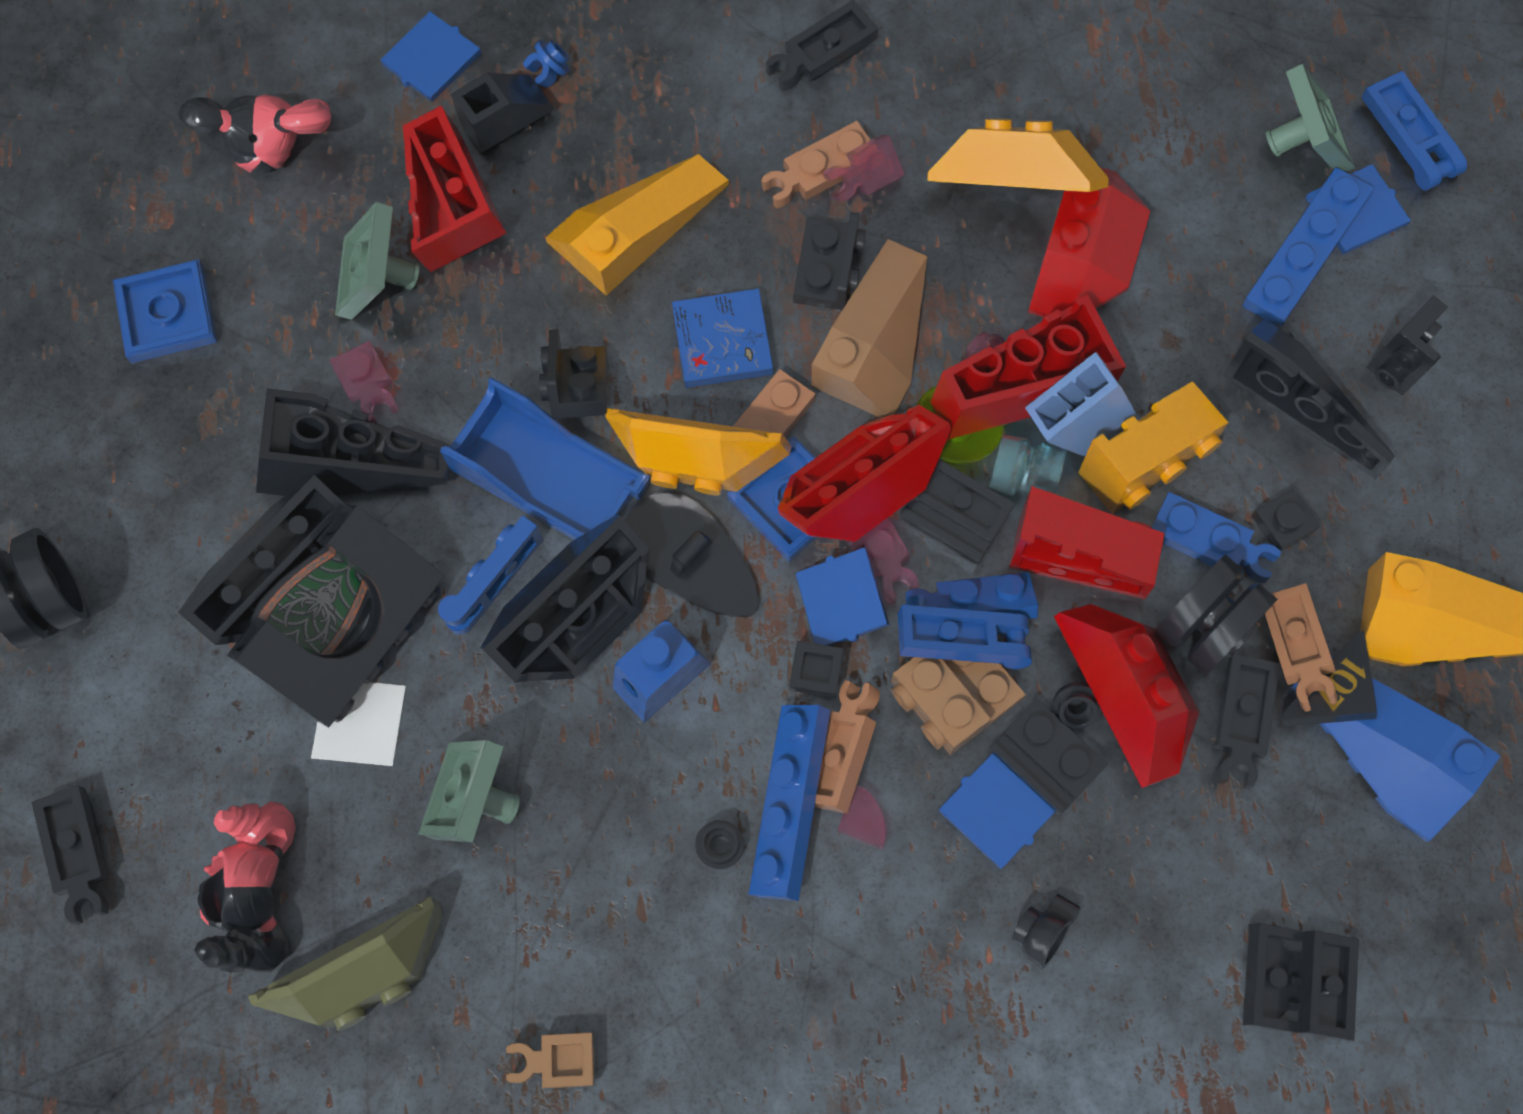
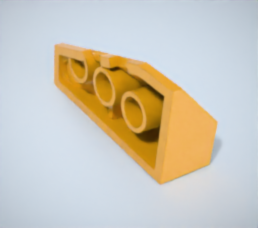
M697 154L577 209L545 237L546 242L607 296L729 185V180Z

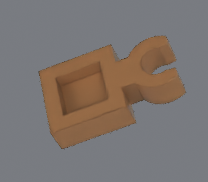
M594 1033L541 1035L542 1051H535L531 1046L523 1043H513L506 1047V1053H521L527 1061L526 1067L522 1072L506 1074V1080L509 1082L525 1083L531 1080L535 1074L542 1073V1088L595 1086Z

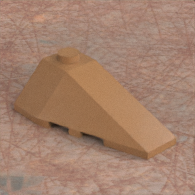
M889 239L886 241L831 327L816 355L811 368V387L879 418L896 415L911 386L927 263L926 255Z

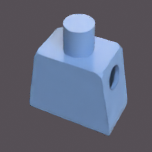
M1097 352L1025 407L1048 443L1084 457L1093 439L1104 434L1108 440H1111L1124 430L1120 425L1132 416L1137 418V414L1122 387Z

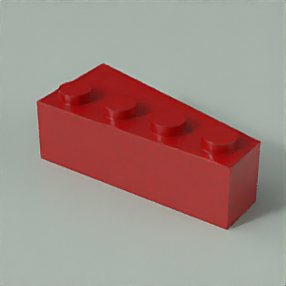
M1087 293L1076 299L1072 306L1060 312L1057 309L1044 316L1042 322L1025 331L1022 328L1009 335L1007 341L994 348L989 346L943 371L930 402L936 415L950 423L951 431L948 439L1030 418L1031 416L1025 407L1095 352L1099 354L1117 381H1119L1126 364Z

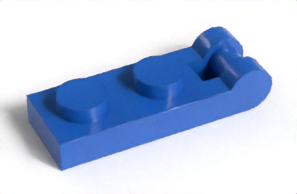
M1403 71L1365 89L1361 97L1413 169L1415 181L1422 190L1428 191L1441 184L1442 178L1446 176L1454 178L1467 170V161L1464 154ZM1432 152H1435L1439 158V161L1436 163L1429 155Z
M522 515L515 525L509 524L502 530L496 540L495 550L486 560H479L471 568L466 577L467 584L458 595H449L440 601L438 605L439 615L451 632L465 634L470 631L543 542L538 526Z
M904 604L901 605L898 611L900 656L998 663L1010 669L1026 668L1032 663L1031 648L1025 643V637L1029 634L1028 618L1022 614ZM997 634H1001L1002 637L1006 638V642H997Z

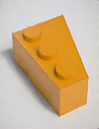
M1193 381L1153 404L1151 407L1152 411L1139 420L1134 416L1125 420L1120 425L1124 430L1111 440H1108L1104 434L1092 440L1078 474L1112 515L1124 506L1129 510L1134 509L1150 496L1149 488L1160 480L1165 485L1169 484L1187 469L1184 463L1195 455L1200 459H1204L1222 444L1219 437L1227 426L1228 421Z

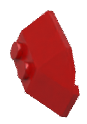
M1100 167L1109 178L1107 188L1091 192L1064 190L1028 313L1044 317L1057 309L1061 312L1072 306L1076 299L1087 293L1097 309L1128 290L1150 210L1116 171Z
M917 405L907 409L905 414L889 415L859 426L791 475L784 491L783 500L780 501L777 508L779 514L808 536L856 542L926 490L950 434V423L921 405Z
M1093 604L1056 614L1054 619L1089 687L1092 689L1141 788L1179 774L1199 710L1160 636L1155 632L1156 629Z

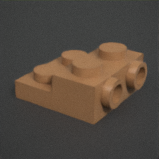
M914 657L896 670L891 680V683L894 685L891 693L899 705L906 712L913 709L924 722L921 730L928 741L938 750L943 746L950 756L1021 702L1026 696L1003 666L998 663Z

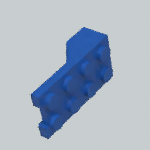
M492 377L488 379L489 384L484 398L450 446L441 447L440 450L451 471L573 540L612 517L620 515L625 505L633 497L638 500L641 499L651 483L649 475L571 433L557 420L552 419L551 415L530 398Z

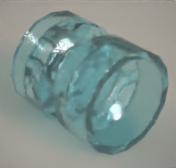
M1003 433L989 488L995 492L1012 496L1019 490L1024 491L1026 499L1031 486L1056 494L1065 461L1066 449L1044 442L1039 443L1036 447H1031L1027 438Z

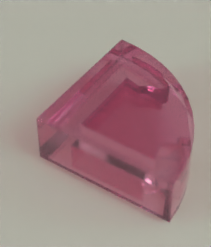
M856 785L848 814H843L837 832L882 850L886 837L884 816L873 796L862 787Z

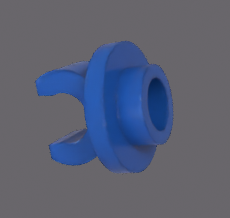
M539 40L534 45L537 53L530 54L523 63L526 69L534 73L543 65L541 74L534 81L544 88L553 85L558 74L566 76L570 72L566 63L569 60V56L553 40L548 44L543 40Z

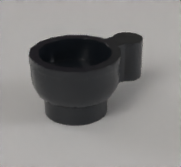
M1059 893L1046 911L1041 912L1031 906L1019 921L1013 933L1012 941L1022 947V952L1027 959L1038 965L1041 969H1044L1058 951L1070 926L1079 915L1081 907Z

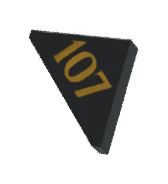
M1364 631L1356 632L1332 658L1336 672L1325 675L1334 683L1337 703L1331 705L1325 692L1314 691L1308 698L1311 711L1305 712L1297 697L1282 713L1283 727L1377 719Z

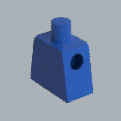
M665 620L617 661L614 668L613 689L645 723L708 668L711 663L679 628L669 620Z

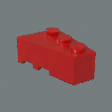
M442 105L403 125L406 176L410 180L411 194L408 208L413 223L411 251L431 273L507 232L459 129Z
M1031 486L1019 518L1009 568L1146 599L1155 586L1164 533L1152 529L1148 524L1129 521Z

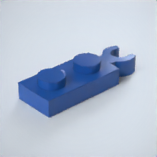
M1171 492L1167 493L1151 526L1152 529L1164 533V545L1209 566H1213L1226 554L1236 564L1245 568L1247 575L1252 580L1260 583H1266L1271 577L1272 572L1260 567L1258 558H1266L1269 561L1275 562L1281 554V551L1271 544L1256 546L1249 543L1254 533L1253 530Z
M1029 572L936 582V592L934 593L924 589H911L905 592L906 605L1022 614L1028 619L1038 618V602Z

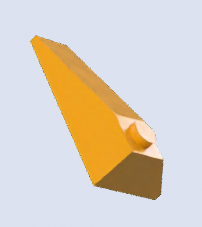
M1385 552L1368 569L1360 632L1364 631L1368 659L1399 666H1414L1424 662L1445 660L1456 662L1476 657L1494 656L1497 658L1523 655V593L1436 562Z

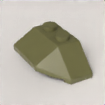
M428 897L268 986L248 995L251 1005L329 1028L336 1026L338 1031L357 1024L366 1017L365 1009L380 1001L386 1006L404 998L411 993L409 985L421 979L444 912L440 902L432 897Z

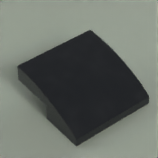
M1263 923L1249 924L1243 1025L1354 1041L1359 939L1316 930L1299 931Z

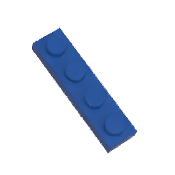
M1335 167L1245 298L1242 307L1263 319L1265 318L1274 325L1283 326L1371 197L1375 187Z
M821 705L781 706L749 895L762 899L799 901L830 710Z

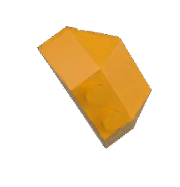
M1006 118L985 119V127L968 129L928 171V181L1084 192L1107 188L1109 179L1070 130L1053 129V121L1028 120L1026 121L1025 128L1012 127V119Z
M607 408L605 415L637 467L650 476L652 484L664 488L676 489L678 483L694 485L695 491L708 495L719 496L722 490L737 492L789 456L792 447L783 434L777 432L630 412L614 408Z

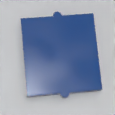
M429 12L380 61L383 66L401 78L403 86L413 87L433 102L481 54V49L464 37L457 26L451 27L435 14Z
M1373 164L1350 174L1375 188L1371 197L1337 245L1343 255L1407 226L1411 221L1395 198L1396 190L1393 188L1389 189ZM1321 188L1306 195L1305 198L1309 204H1311Z
M864 547L837 558L827 556L826 562L795 573L815 644L832 646L847 640L857 642L859 636L890 625L867 548Z
M993 753L970 777L964 776L961 779V787L938 810L1000 870L1024 845L1030 846L1034 842L1032 836L1055 812L1052 807Z

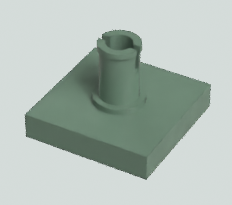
M1303 63L1286 71L1301 116L1265 132L1268 144L1274 155L1279 157L1282 153L1310 140L1313 149L1333 170L1335 167L1345 172L1354 169L1355 166L1329 94Z
M375 202L344 236L336 316L352 320L384 289L385 282L399 285L409 290L415 286L419 275V264L388 255L393 207Z
M488 740L449 742L418 833L419 835L434 840L473 842L482 814L500 820L505 824H509L514 819L519 808V795L491 786L504 746Z

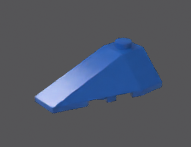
M1372 678L1377 719L1321 723L1319 725L1327 734H1331L1349 757L1347 762L1356 773L1360 772L1377 794L1375 799L1384 811L1428 842L1476 793L1501 756L1460 726ZM1294 683L1291 686L1295 693L1298 683Z

